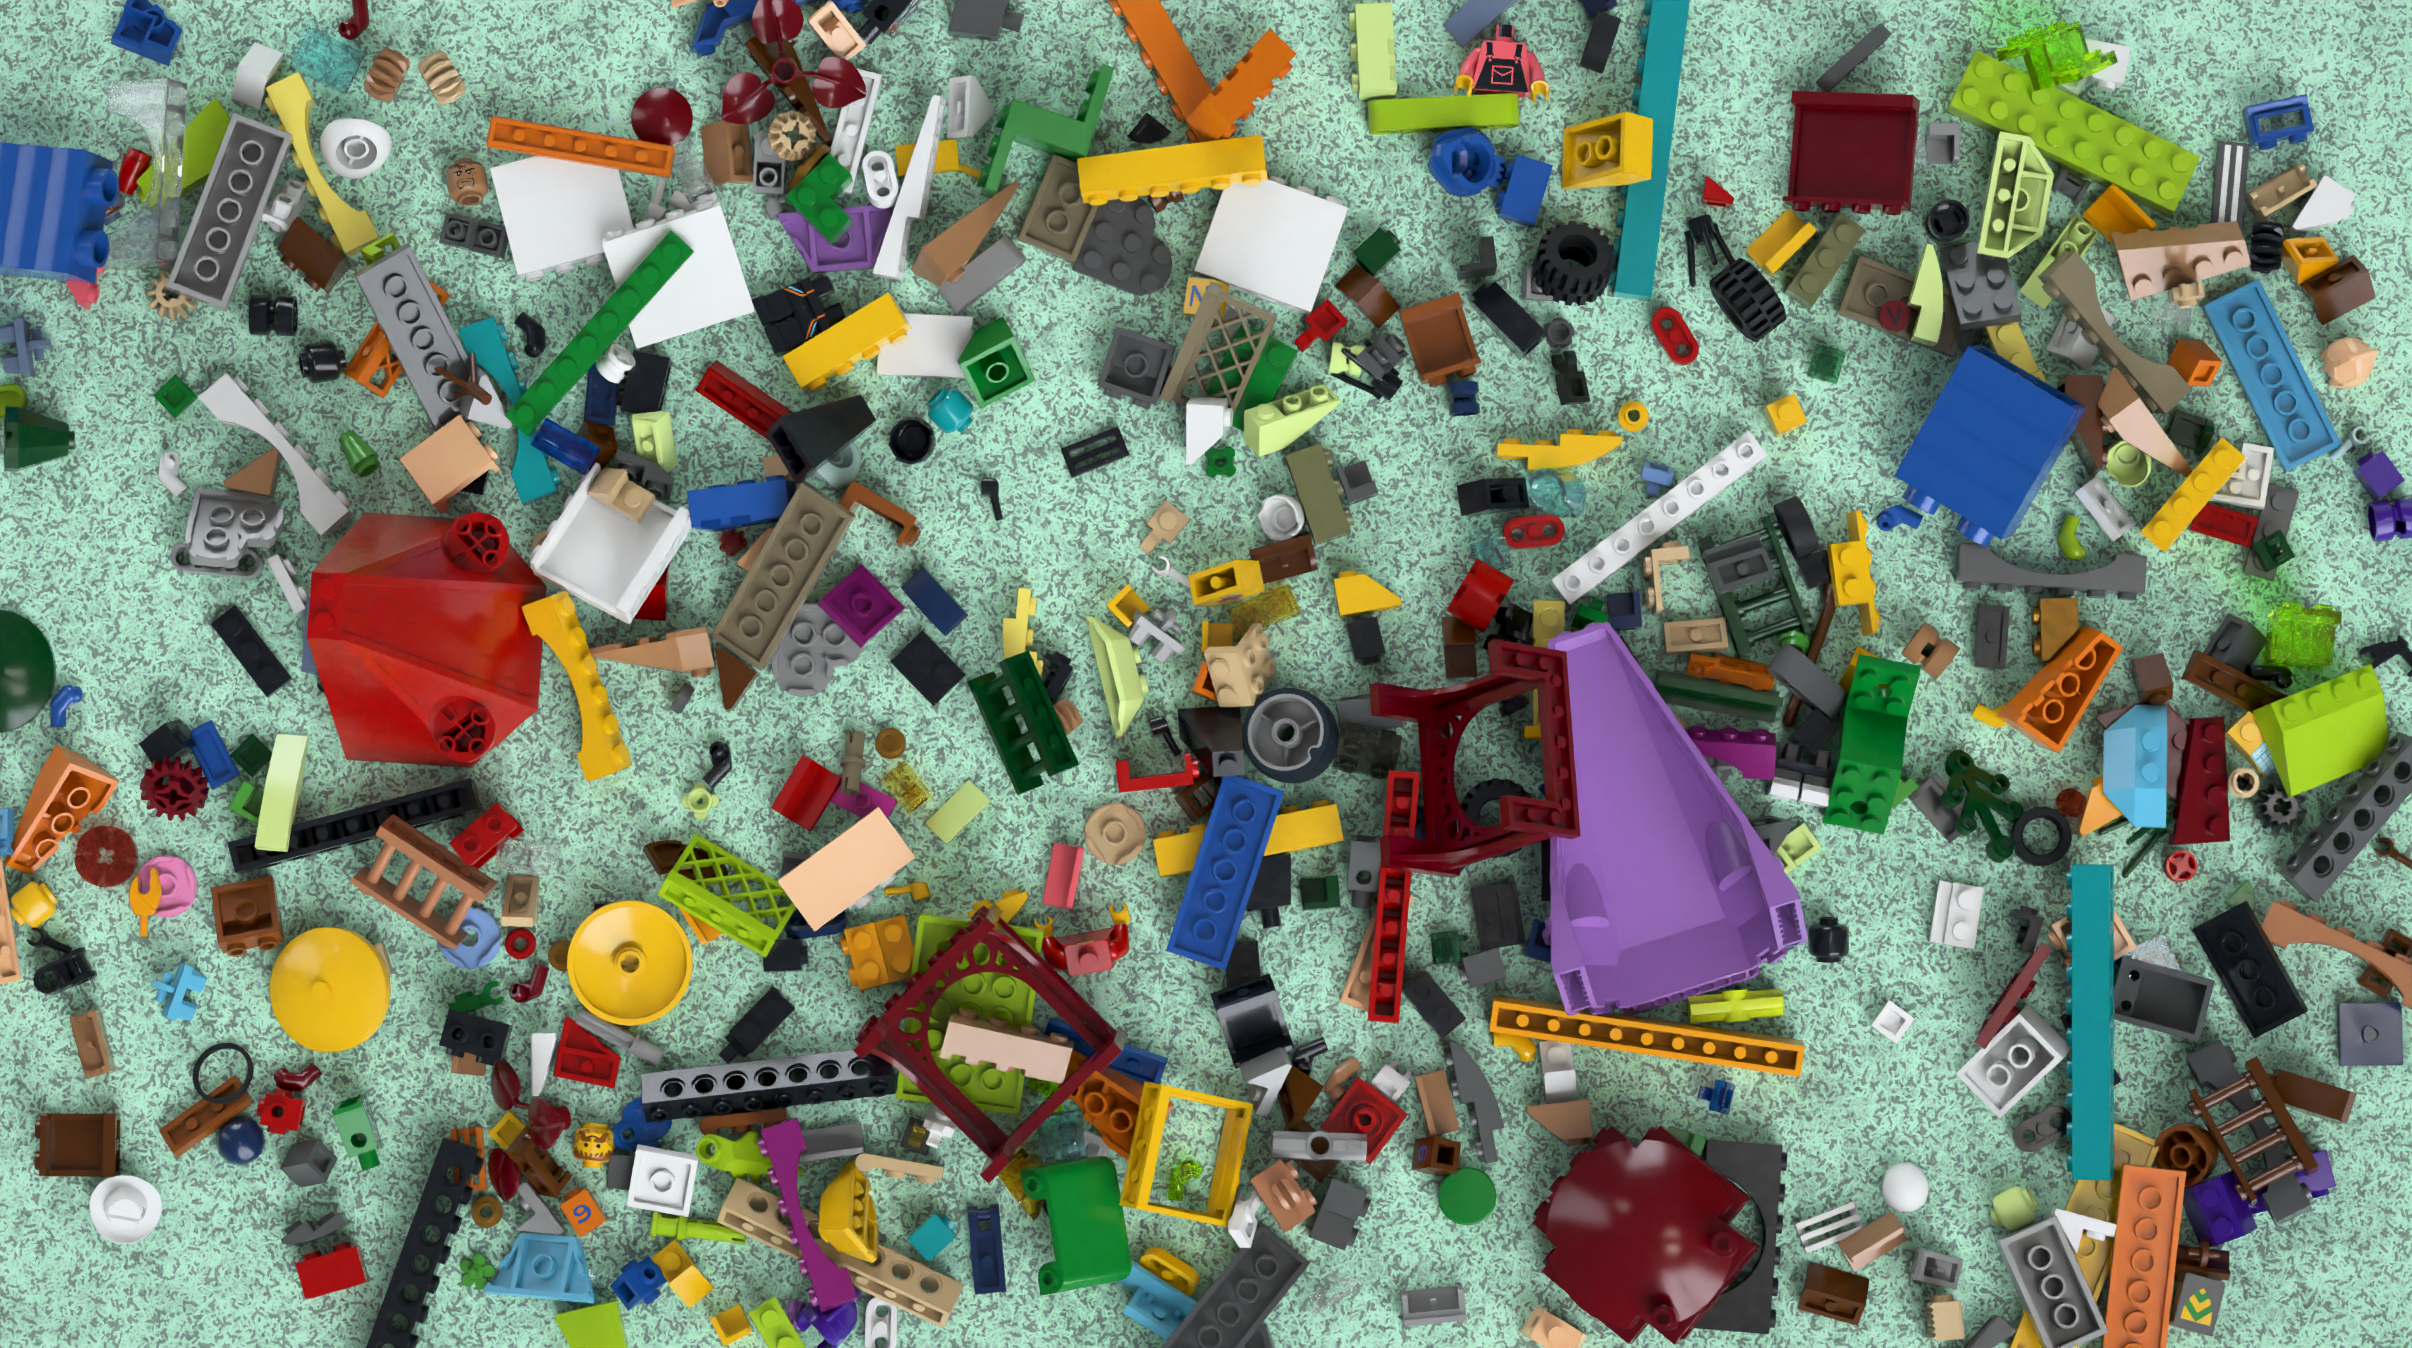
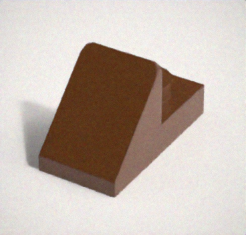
M1455 616L1441 617L1446 679L1477 677L1474 628Z

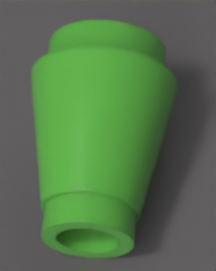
M354 430L344 433L338 439L352 472L357 473L359 477L370 475L380 466L379 455Z

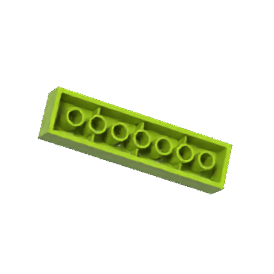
M1978 50L1971 57L1946 112L1997 136L2001 131L2031 137L2043 158L2062 167L2065 166L2070 171L2106 188L2114 183L2131 200L2167 217H2170L2175 212L2201 157Z

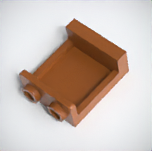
M1459 292L1399 312V317L1422 385L1429 383L1430 387H1435L1448 382L1446 378L1448 376L1458 374L1459 378L1473 375L1477 373L1476 368L1482 364L1468 327Z
M853 480L839 504L852 513H855L861 504L901 527L903 530L896 543L898 548L903 551L907 545L913 547L921 534L917 517Z

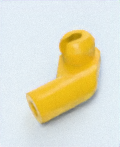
M2010 701L1993 710L1978 703L1971 717L1993 728L2008 725L1996 715Z
M1493 1032L1494 1047L1511 1046L1519 1054V1060L1522 1062H1531L1535 1058L1536 1047L1529 1037Z

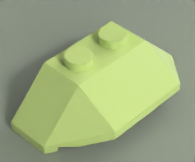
M1999 132L1990 166L1980 220L1977 254L2009 259L2043 236L2054 174L2036 148L2031 137Z
M1093 616L1086 617L1115 738L1119 740L1123 738L1145 702L1143 694L1149 693L1145 675H1138L1136 664L1142 663L1138 645L1131 646L1128 637Z

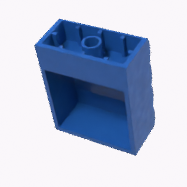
M0 142V275L95 284L97 268L105 265L109 255V239L106 232L103 231L106 207L114 204L119 190L118 176L112 169V161L87 150Z
M1981 344L1968 346L1895 474V477L1908 484L1902 497L1913 506L1932 515L1936 513L1940 504L1961 515L1955 529L1980 545L1988 546L1993 536L1999 539L2011 537L2014 535L2087 407Z

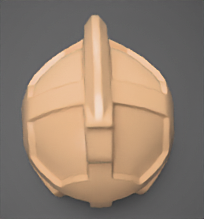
M2344 337L2334 341L2325 348L2319 357L2325 364L2322 367L2323 373L2327 372L2331 379H2328V385L2335 388L2350 389L2363 384L2369 378L2373 370L2375 357L2378 356L2380 351L2378 349H2371L2365 342L2354 337Z

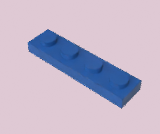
M1050 1017L1045 1035L1050 1036L1051 1032H1056L1068 1036V1041L1074 1042L1072 1050L1087 1057L1095 1050L1068 1023ZM1125 1043L1123 1051L1107 1067L1143 1085L1144 1081L1160 1084L1168 1058Z

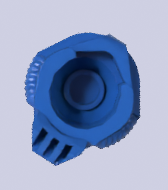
M1473 127L1446 131L1436 136L1428 162V168L1433 178L1449 195L1459 197L1479 194L1487 186L1498 187L1503 183L1507 169L1505 167V159L1502 156L1495 155L1496 150L1489 138Z

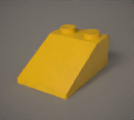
M1625 111L1564 128L1561 188L1579 189L1631 185L1651 179L1653 119Z

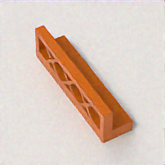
M428 280L434 292L438 294L437 298L443 307L450 294ZM377 320L343 374L384 399L402 371V367L397 358L390 360L389 350L391 346ZM384 368L385 378L378 388L369 381L376 370Z

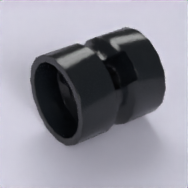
M1947 199L1940 201L1932 208L1925 219L1924 227L1927 236L1938 245L1946 246L1955 243L1969 226L1968 210L1956 200Z
M269 295L251 296L249 302V331L251 335L269 336L271 331H275L277 336L296 335L298 323L296 296H278L276 300H272ZM274 310H278V322H274Z

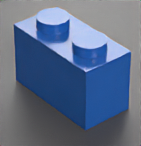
M1517 155L1515 162L1509 161L1504 175V179L1509 180L1506 192L1499 191L1495 208L1500 209L1498 218L1534 228L1553 165L1521 155Z

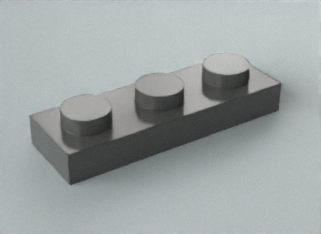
M2271 483L2268 484L2264 510H2260L2258 524L2251 545L2280 529L2284 537H2287L2299 495L2298 491ZM2250 546L2242 573L2274 581L2278 567L2265 572L2252 546Z

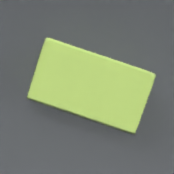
M668 411L633 414L631 420L637 455L651 461L669 473L677 465L670 413Z
M968 780L925 824L948 845L991 800Z

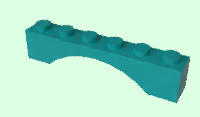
M492 316L458 329L468 358L470 353H475L476 365L486 370L498 381L513 406L528 389L524 380L518 382L514 370L519 369V364L514 352H507L504 341L509 340L503 322L497 324ZM518 428L517 454L511 476L521 503L526 506L559 494L557 485L562 484L556 466L550 468L546 458L551 455L546 439H539L536 429L529 436H526Z

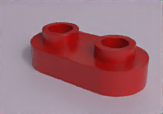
M1664 307L1657 310L1651 319V329L1667 356L1676 365L1685 366L1691 364L1698 355L1699 346L1679 312L1673 308ZM1669 319L1672 327L1667 330L1663 329L1660 325L1661 320ZM1685 345L1688 348V354L1685 356L1679 355L1677 347Z
M1552 514L1518 517L1509 520L1505 524L1502 537L1505 544L1515 550L1549 547L1558 544L1562 540L1565 527L1562 520ZM1547 525L1554 528V535L1550 537L1545 536L1543 533V528ZM1514 529H1521L1524 533L1523 538L1520 540L1514 539L1512 531Z

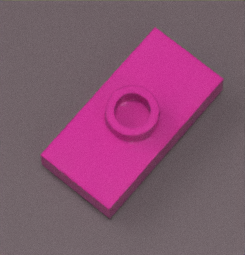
M860 782L859 795H854V791L852 792L853 796L840 793V784L830 801L861 818L879 807L887 819H889L898 802Z

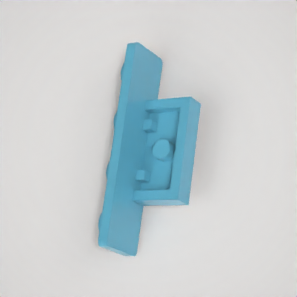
M1131 1260L1132 1269L1130 1275L1126 1279L1117 1281L1135 1293L1123 1313L1167 1341L1198 1302Z

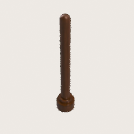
M1825 583L1821 595L1824 596L1822 602L1825 604L1806 653V657L1815 665L1836 610L1832 584ZM1793 693L1782 719V723L1786 727L1794 725L1802 703Z

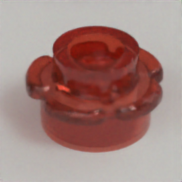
M732 529L720 538L722 544L719 550L725 552L728 557L736 555L748 544L744 537L745 532L740 531L737 533L735 529Z
M2074 788L2063 790L2056 798V805L2059 807L2058 811L2064 817L2067 815L2070 817L2079 815L2086 804V797Z

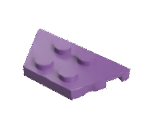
M873 205L841 208L851 218L853 225L832 246L797 212L780 213L778 216L813 274L874 269L895 205L885 209L877 208Z

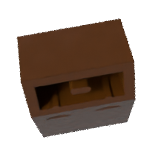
M2065 375L2057 383V390L2087 407L2072 432L2070 440L2088 475L2094 476L2102 469L2103 464H2107L2108 448L2103 446V433H2107L2108 429L2100 420L2104 415L2097 405L2106 384H2103V376Z

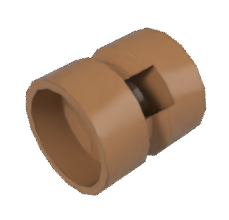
M1925 622L1901 654L1913 664L1921 663L1922 670L1937 680L1956 656L1960 647L1948 638L1941 640L1939 632ZM1929 642L1935 648L1926 656L1921 651Z

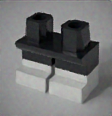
M1786 743L1781 757L1776 759L1774 780L1770 782L1767 796L1793 802L1798 798L1797 803L1821 808L1828 807L1829 790L1834 771L1830 769L1831 752L1820 750L1816 755L1812 756L1810 765L1799 762L1802 746ZM1801 775H1802L1803 778H1802L1801 787H1800V792H1799V785H1800V780H1801Z

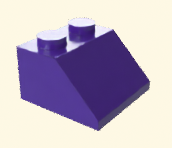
M2231 1171L2203 1180L2194 1186L2184 1188L2183 1206L2199 1245L2200 1241L2204 1239L2209 1241V1247L2217 1246L2245 1236L2257 1229L2247 1201H2241L2233 1186L2237 1181Z

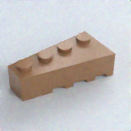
M2237 221L2198 224L2196 228L2187 229L2174 226L2168 227V230L2150 232L2149 229L2136 230V233L2122 234L2121 231L2110 232L2123 283L2130 301L2179 287L2178 285L2180 284L2187 285L2251 265L2245 239Z

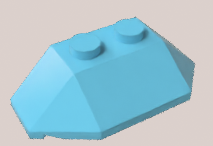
M2135 705L2104 731L2103 794L2128 819L2133 827L2166 828L2167 705Z

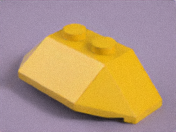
M851 1160L846 1163L820 1196L818 1232L821 1238L826 1243L830 1242L837 1251L873 1263L877 1260L878 1221L875 1204L869 1194L872 1191L871 1183Z

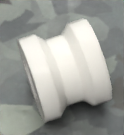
M612 344L607 349V355L601 356L596 362V367L600 374L613 383H619L624 378V372L631 370L635 365L633 355L619 344Z

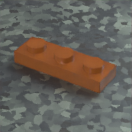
M234 1075L209 1093L208 1096L213 1098L230 1096L243 1083ZM247 1090L239 1098L224 1104L211 1103L202 1098L162 1127L159 1132L173 1154L180 1157L253 1104L254 1100Z

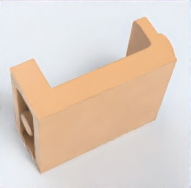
M460 415L400 458V461L440 514L451 508L447 502L448 499L486 471L492 469L497 473L501 470L495 463L499 456L490 444L487 443L483 446L478 438L482 436L480 430L472 420L466 423Z

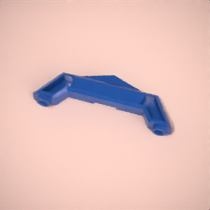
M729 0L724 7H717L713 2L706 4L690 49L691 54L697 52L698 56L702 57L715 53V47L721 45L727 27L752 21V15L758 0ZM793 0V1H795L796 4H797L799 7H801V6L808 5V4L815 3V2L822 1V0ZM831 0L839 11L846 10V14L860 12L864 10L863 5L869 3L868 0Z

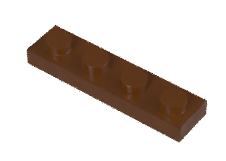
M2197 650L2193 651L2181 678L2246 712L2250 711L2252 714L2253 710L2288 697Z

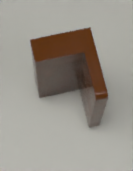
M2355 255L2300 284L2302 292L2314 305L2318 321L2321 325H2325L2375 298L2369 271Z
M1810 1262L1797 1309L1858 1326L1866 1305L1869 1279Z

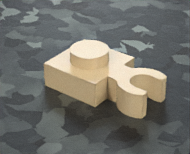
M2202 282L2190 285L2180 284L2178 285L2179 287L2168 291L2169 304H2178L2179 308L2197 306V301L2205 297Z

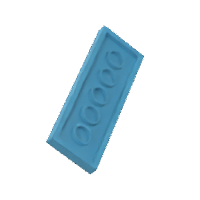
M2257 279L2203 305L2202 309L2271 447L2274 448V453L2284 473L2340 447L2342 444L2260 280Z

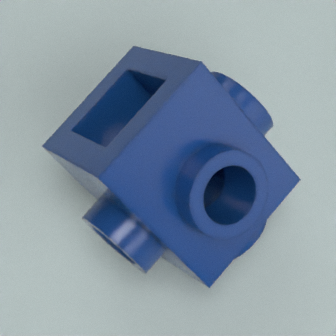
M648 1256L639 1263L636 1259H633L620 1269L622 1274L610 1287L629 1311L641 1302L648 1305L661 1295L659 1289L667 1280L659 1266Z

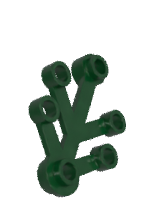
M1954 750L1947 756L1945 762V771L1950 779L1947 790L1941 796L1942 802L1948 808L1958 806L1963 801V794L1960 791L1961 784L1963 783L1967 795L1961 816L1955 823V828L1963 836L1970 835L1977 828V822L1974 819L1975 812L1977 811L1991 839L1986 844V853L1992 861L2002 863L2013 854L2014 843L2010 837L2002 835L1990 809L2003 815L2007 821L2015 822L2024 813L2023 807L2016 801H2010L2007 804L1980 789L1976 781L1988 786L1992 793L2001 795L2009 789L2010 781L2004 774L1999 773L1992 776L1976 767L1968 753L1962 750Z

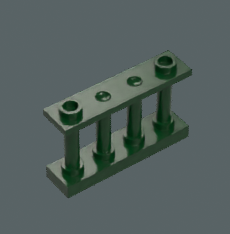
M1770 515L1761 520L1763 529L1722 543L1718 541L1713 542L1711 536L1699 539L1697 542L1702 554L1705 550L1760 534V541L1768 540L1774 558L1770 559L1774 570L1779 569L1785 587L1740 602L1739 599L1734 601L1731 592L1717 595L1713 586L1739 659L1753 653L1751 647H1754L1756 642L1796 628H1800V631L1807 636L1811 633L1810 627L1814 626L1809 609L1803 610L1778 539L1783 538L1780 526L1777 521L1772 522ZM1703 558L1705 567H1707L1706 561H1705V559ZM1789 598L1795 616L1750 631V629L1744 630L1741 618L1745 617V613Z
M1029 650L999 662L1003 672L1002 675L997 677L993 671L967 682L1017 795L1043 786L1044 783L1040 774L1045 771L1049 777H1052L1079 765ZM1006 686H1009L1015 703L1010 706L1002 690ZM1019 714L1022 715L1028 729L1023 734L1015 719ZM1033 742L1041 758L1037 762H1034L1027 747Z

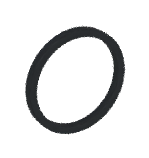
M220 1043L208 1048L198 1058L193 1069V1084L197 1093L205 1100L216 1104L228 1103L239 1098L252 1081L254 1072L252 1059L242 1047L233 1043ZM229 1048L241 1052L248 1066L247 1076L243 1085L235 1093L224 1098H213L206 1095L202 1091L198 1080L199 1070L204 1060L215 1051Z

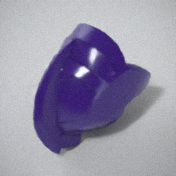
M861 1290L855 1291L857 1299L860 1297ZM853 1301L821 1312L819 1305L813 1307L812 1303H809L800 1311L797 1317L798 1328L805 1332L812 1324L825 1338L817 1348H837L847 1338L857 1322L856 1302Z

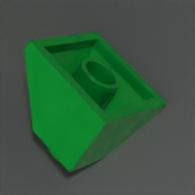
M1003 317L976 330L957 361L980 409L1036 381L1012 331Z

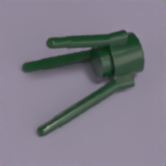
M2166 811L2167 828L2173 822L2170 815ZM2125 817L2100 829L2098 834H2106L2130 822ZM2142 827L2126 840V844L2131 845L2145 833L2150 836L2153 835L2122 873L2123 878H2127L2156 842L2168 833L2166 828Z

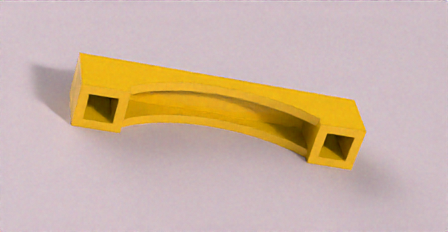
M565 590L522 606L521 608L532 636L537 634L550 646L563 664L574 687L582 719L581 751L576 754L586 781L589 782L632 766L629 750L624 744L618 720L612 712L607 691L600 680L596 661L591 656L585 632L580 626L575 613V605L569 597L568 591Z

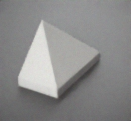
M968 75L949 78L947 139L949 140L973 137L994 114L995 108L975 76Z

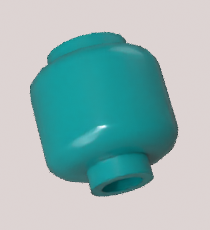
M941 388L927 403L930 407L928 417L945 433L954 432L956 429L961 433L973 421L970 417L973 411L972 403L956 388Z

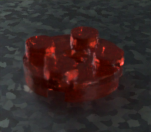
M96 826L85 832L77 843L75 866L80 876L90 884L102 888L119 886L129 880L138 866L137 845L133 838L122 829L114 826ZM102 849L106 851L113 850L114 855L112 856L113 862L111 864L107 862L101 864L99 862V859L102 857L100 853Z

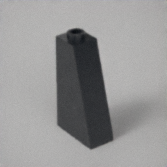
M860 394L780 416L766 431V435L797 485L861 437L876 421V418Z

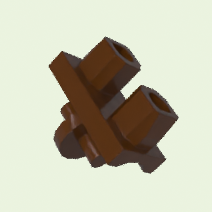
M2204 1239L2200 1241L2199 1247L2178 1245L2174 1280L2176 1282H2183L2185 1274L2191 1273L2217 1281H2229L2231 1275L2229 1251L2209 1249V1241Z

